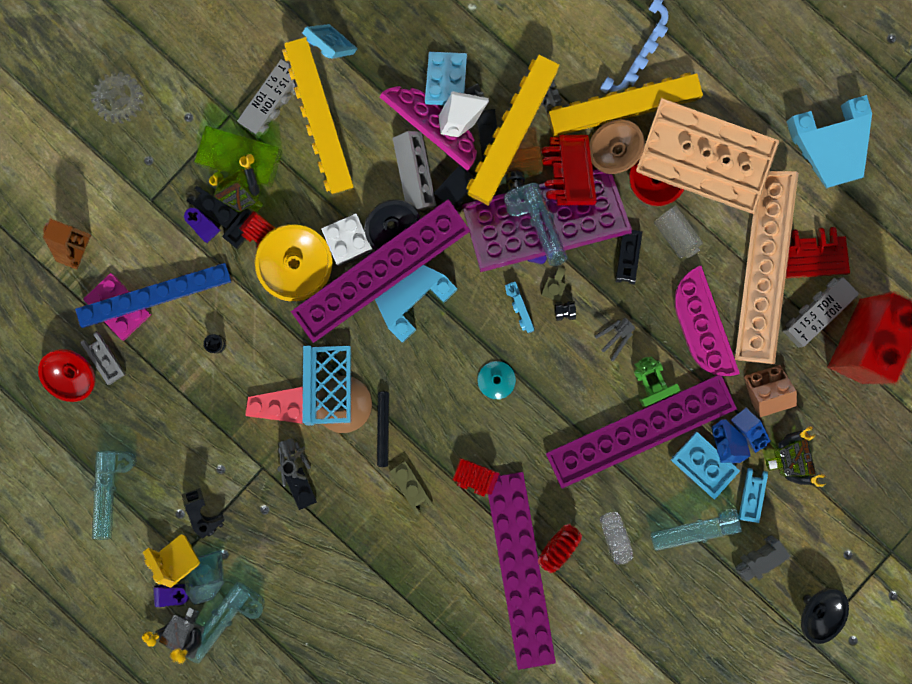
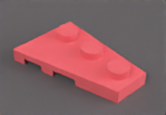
M303 387L248 397L246 416L303 424Z

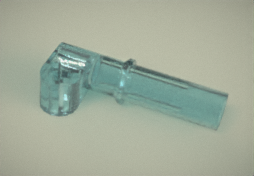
M531 183L507 192L504 201L508 214L520 216L529 213L531 217L530 223L536 229L549 265L557 266L567 260V254L554 224V215L548 209L539 184ZM539 212H541V215H542V217H543L544 223H545V225H546V227H547L548 233H549L550 238H551L550 240L548 239V236H547L546 231H545V229H544V226H543V224H542L541 218H540V216H539Z
M96 451L95 483L92 487V491H94L92 539L107 540L112 538L114 491H116V486L114 485L115 472L125 473L135 467L137 460L132 452ZM116 455H118V461L126 458L129 464L125 466V463H119L117 468H115Z
M729 509L719 512L716 518L698 519V522L651 532V539L654 550L659 551L699 541L706 543L708 539L742 532V526L737 509Z
M236 582L217 609L211 611V617L203 626L201 646L198 648L195 658H187L194 663H200L226 627L232 625V619L238 611L250 619H256L263 612L265 606L264 599L245 584ZM250 597L251 602H249L247 606L243 605L246 602V600ZM254 604H256L257 607H255L254 609H252L251 606H253ZM228 608L229 611L226 613L224 618L221 620V622L218 624V626L215 628V630L212 632L209 638L205 639V637L208 635V633L211 631V629L214 627V625L217 623V621Z

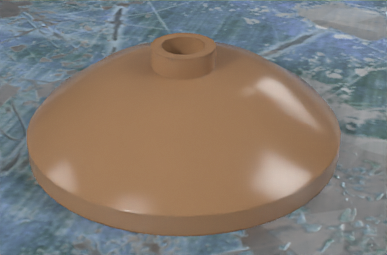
M613 120L602 125L593 134L589 143L592 164L599 171L607 174L621 173L633 167L642 156L645 146L644 136L640 128L628 120Z
M337 376L335 378L342 382L346 376ZM351 377V423L323 424L329 430L338 433L352 432L362 427L368 420L372 410V398L369 390L360 380ZM331 378L324 386L332 392L339 383ZM323 387L317 392V398L321 402L329 395ZM341 387L334 396L342 401L346 396V390ZM331 397L324 405L332 411L339 402ZM323 406L317 411L318 419H324L329 414ZM339 408L334 415L337 418H346V409Z

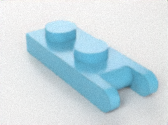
M748 468L738 519L759 523L768 471H763L762 477L758 478L753 477V469Z

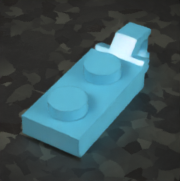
M516 281L505 285L507 295L515 300V302H512L515 313L519 312L522 318L519 320L522 330H526L527 333L533 332L535 328Z

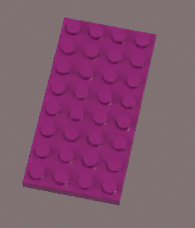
M598 169L593 170L597 199L595 205H557L556 200L547 199L546 193L550 190L562 189H547L545 183L527 187L526 194L518 198L510 197L507 193L493 196L489 206L478 200L462 204L480 272L632 233V228L613 175L603 173Z

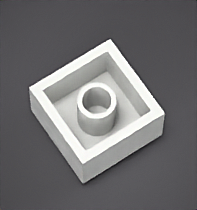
M357 213L321 228L338 266L373 252L370 243L366 239L364 228Z

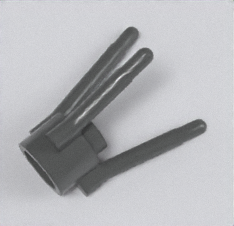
M626 318L622 321L617 320L613 325L595 335V338H599L616 328L617 334L606 344L602 352H605L619 337L624 338L612 356L611 361L616 359L628 339L633 335L632 331L635 327Z
M293 438L278 443L280 447L278 448L280 466L284 462V457L290 460L291 455L296 454L295 450L297 452L300 450L298 442L294 443ZM302 453L300 455V458L306 465L307 469H310L311 466L309 465L307 459ZM281 472L282 485L283 487H285L286 480L284 474Z
M302 447L290 460L284 461L281 466H278L277 470L286 476L293 475L294 478L305 480L306 476L297 472L298 464L296 462V459L304 452L305 447Z

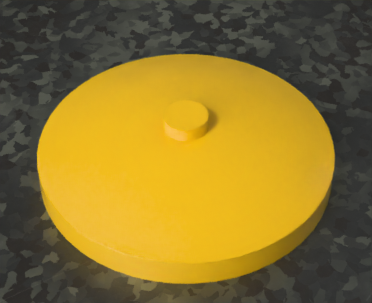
M287 224L273 229L261 240L255 253V272L262 286L274 297L285 301H302L315 295L327 283L332 270V255L328 244L316 231L304 225Z

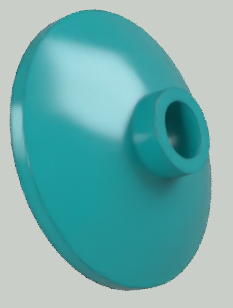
M500 361L490 362L479 372V389L485 396L491 399L505 398L515 387L516 377L514 371L506 363ZM497 376L501 379L499 384L493 382L494 377Z

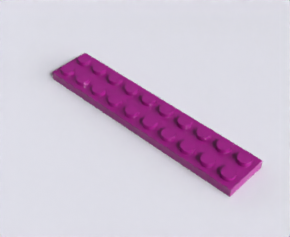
M448 199L293 309L291 313L314 343L468 234L470 229Z
M720 374L545 454L562 489L728 414L737 408Z
M523 472L499 475L493 493L491 495L488 494L517 668L520 670L555 664L556 660Z

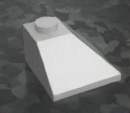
M452 91L439 114L440 134L452 137L461 136L475 125L489 102L488 98Z

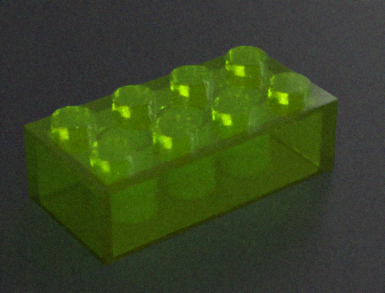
M205 126L194 162L199 167L216 172L219 171L230 176L240 169L246 170L245 167L240 165L239 160L243 156L246 157V155L252 154L254 156V163L251 164V168L254 169L258 184L272 188L283 152L279 147Z

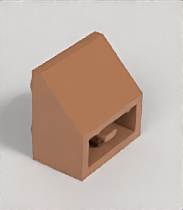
M781 365L744 376L752 405L759 417L797 406L796 389Z

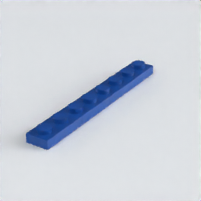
M226 263L79 307L75 310L80 327L84 328L231 283L232 281Z

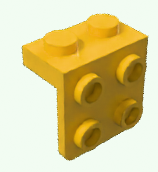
M183 534L179 535L159 552L150 548L142 552L145 557V564L154 574L152 576L154 581L159 585L162 584L170 588L200 564V560L190 542Z

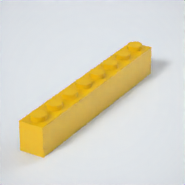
M307 37L284 43L285 49L282 50L285 61L289 60L291 68L288 69L291 80L295 79L297 87H294L297 99L301 98L303 106H300L303 118L307 117L309 124L306 125L308 135H313L315 143H312L314 154H319L320 162L317 163L320 173H325L326 180L323 181L326 192L330 191L331 195L353 189L354 187L311 49L306 40Z
M538 55L536 60L532 59L528 67L530 73L527 77L524 76L519 85L521 90L519 94L515 93L511 100L512 108L504 113L502 118L504 123L501 128L497 127L493 135L495 141L492 145L489 144L484 153L486 158L484 162H479L475 170L478 174L475 179L471 178L466 189L469 190L468 196L489 206L558 72L559 64L541 55Z
M684 73L677 79L669 77L661 80V83H646L642 88L630 87L622 93H617V91L610 92L603 98L595 96L589 98L587 102H572L568 107H553L548 112L552 135L557 137L604 125L613 120H624L655 112L658 109L661 98L679 105L700 100L703 93L698 74Z

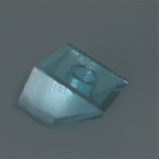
M221 550L198 557L200 560L199 566L185 576V593L194 605L213 600L224 584Z

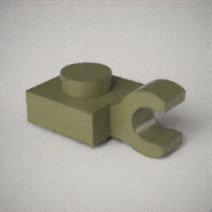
M558 267L554 279L548 277L541 294L542 296L560 302L566 286L565 283L561 282L566 269Z

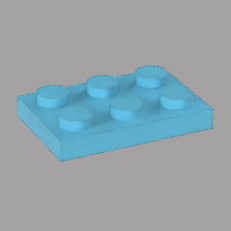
M330 24L309 26L302 32L307 37L306 40L311 45L322 50L321 53L329 59L353 55L358 49Z
M429 52L425 104L445 105L452 91L464 94L467 53Z
M695 432L670 460L714 500L740 472L732 463H721L717 449L698 432Z

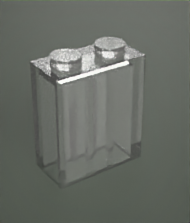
M676 205L654 221V224L680 259L684 256L688 259L701 250L699 246L703 244L702 240Z

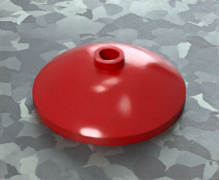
M639 160L630 169L629 182L635 196L645 204L665 206L677 200L684 192V189L662 181L655 183L653 178L638 173L636 169Z
M66 349L53 350L47 353L39 363L38 375L43 387L60 400L67 402L81 401L87 398L94 389V371L89 362L76 352Z

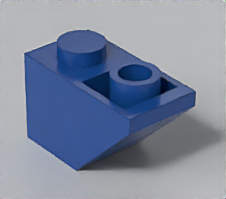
M747 408L731 419L735 428L746 437L748 445L755 453L765 448L770 442L761 421Z
M722 419L712 426L717 453L721 463H741L751 456L746 437L727 420Z

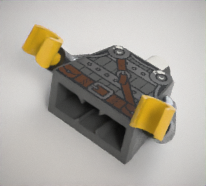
M189 607L185 617L174 615L171 621L155 631L154 635L149 631L142 635L143 641L152 647L156 644L157 639H159V643L173 650L170 653V657L174 662L183 663L186 657L195 658L197 650L201 646V638L204 627L196 623L200 611Z

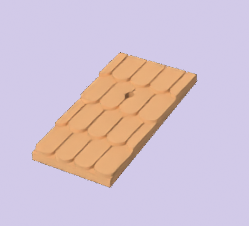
M661 98L636 171L644 176L755 214L779 145V140Z

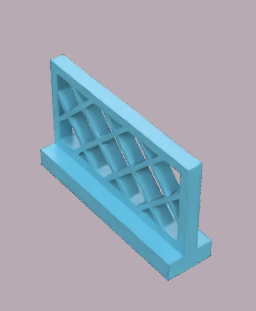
M303 346L302 422L305 425L351 423V346ZM339 351H346V359L342 363L334 358ZM317 352H326L329 357L321 364L317 360ZM331 359L339 365L332 373L324 367ZM323 368L329 376L321 383L317 379V374ZM341 368L346 371V377L342 382L334 377ZM331 378L339 383L332 392L324 386ZM323 387L329 395L321 402L317 398V392ZM341 387L346 390V396L342 401L334 396ZM331 397L339 402L332 411L324 405ZM323 406L329 414L324 419H317V411ZM343 406L346 409V418H337L334 413Z

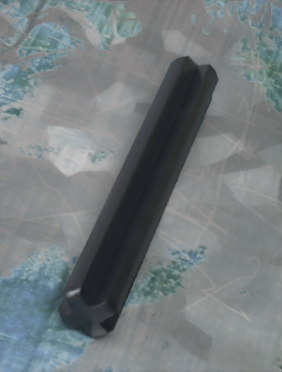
M380 391L378 392L377 466L388 467L389 392Z

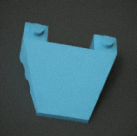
M867 95L848 100L841 105L845 119L844 122L817 129L812 111L792 116L786 121L792 141L798 145L803 152L802 155L805 159H808L813 167L812 169L826 188L864 177L872 120V110Z
M425 265L375 299L388 329L402 343L416 331L403 315L429 290L443 303L457 291V288L444 274Z

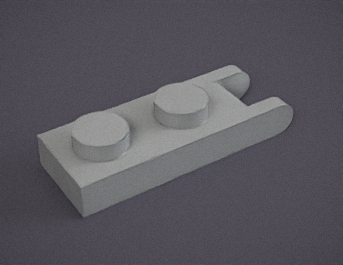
M95 332L94 336L97 341L88 345L83 340L81 345L107 385H111L126 374L101 335Z

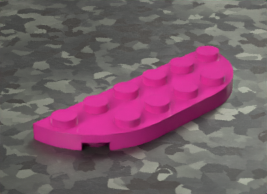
M397 86L388 88L381 93L380 98L446 154L467 171L471 168L477 154L473 143L475 140L469 130L459 137L440 134L439 114L443 109L441 105L425 104V93L415 88L407 90L400 89L401 87Z
M702 266L696 267L682 278L674 298L676 315L688 349L695 362L705 371L720 376L738 375L740 373Z

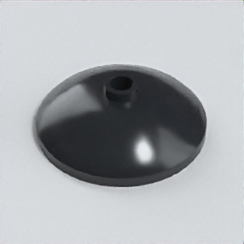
M394 199L381 202L370 211L366 218L364 226L366 239L376 251L421 218L416 209L405 201ZM393 221V225L388 226V222Z
M826 588L817 592L809 599L801 616L802 633L809 641L823 644L832 640L840 633L849 615V602L846 595L838 589Z

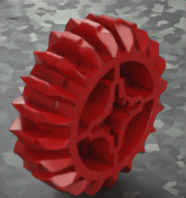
M570 524L564 525L541 552L538 558V564L541 565V568L549 573L559 570L579 545L582 538L579 530Z

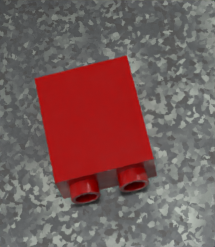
M896 292L859 299L828 368L861 384H897L912 352V300Z

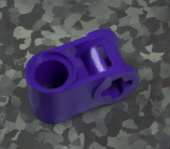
M189 208L184 213L185 221L205 243H208L221 231L213 221L196 208ZM193 213L197 214V221L192 220L191 215Z
M162 584L153 587L155 607L182 605L193 595V590L188 584H175L171 588Z

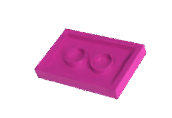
M110 273L83 300L89 305L130 291L113 273ZM143 309L104 322L122 341H125L152 314L147 309Z

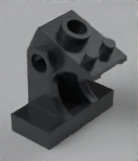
M201 488L182 494L184 507L193 531L202 539L206 536H211L218 526L221 528L224 525L223 513L213 517H206L201 514V508L206 506Z

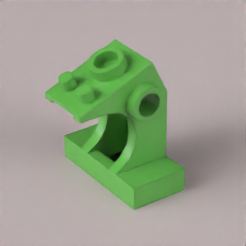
M651 356L642 358L638 363L634 364L636 368L634 371L635 377L638 381L642 382L648 395L639 399L643 407L681 391L678 384L666 385L660 371H663V367L659 360L656 361ZM654 372L658 383L649 386L646 375Z

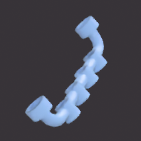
M654 0L648 9L653 13L659 11L661 19L653 29L652 34L636 57L622 83L618 86L613 85L614 80L607 77L599 90L604 93L608 91L621 93L629 84L632 86L639 78L636 75L638 69L643 70L649 61L646 59V56L649 52L651 54L654 53L658 46V43H656L657 38H663L668 30L665 25L667 24L669 14L667 8L662 4L663 0Z

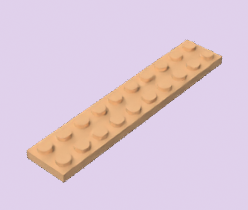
M769 171L755 214H753L735 360L775 364L799 174L796 171Z

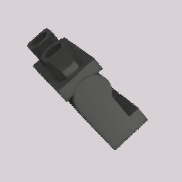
M769 535L764 539L767 543L757 551H751L747 556L745 554L741 556L742 563L734 567L740 577L746 582L753 577L760 580L764 577L762 574L768 573L789 559L791 556L780 540Z

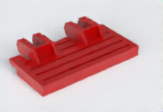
M559 135V137H550V146L543 147L541 153L544 156L558 157H544L542 160L543 166H553L554 174L553 180H547L544 183L547 189L562 190L548 191L546 193L547 199L556 200L557 205H595L597 199L588 135Z
M830 227V244H826L824 228H818L817 246L816 238L799 239L798 230L792 229V246H789L786 278L850 274L846 236H838L837 229Z

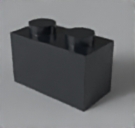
M459 165L434 192V196L442 203L449 199L454 208L458 209L464 202L463 198L468 194L469 190L466 188L471 178H475Z

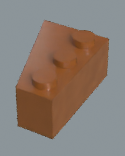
M50 219L43 228V238L56 262L77 270L91 234Z

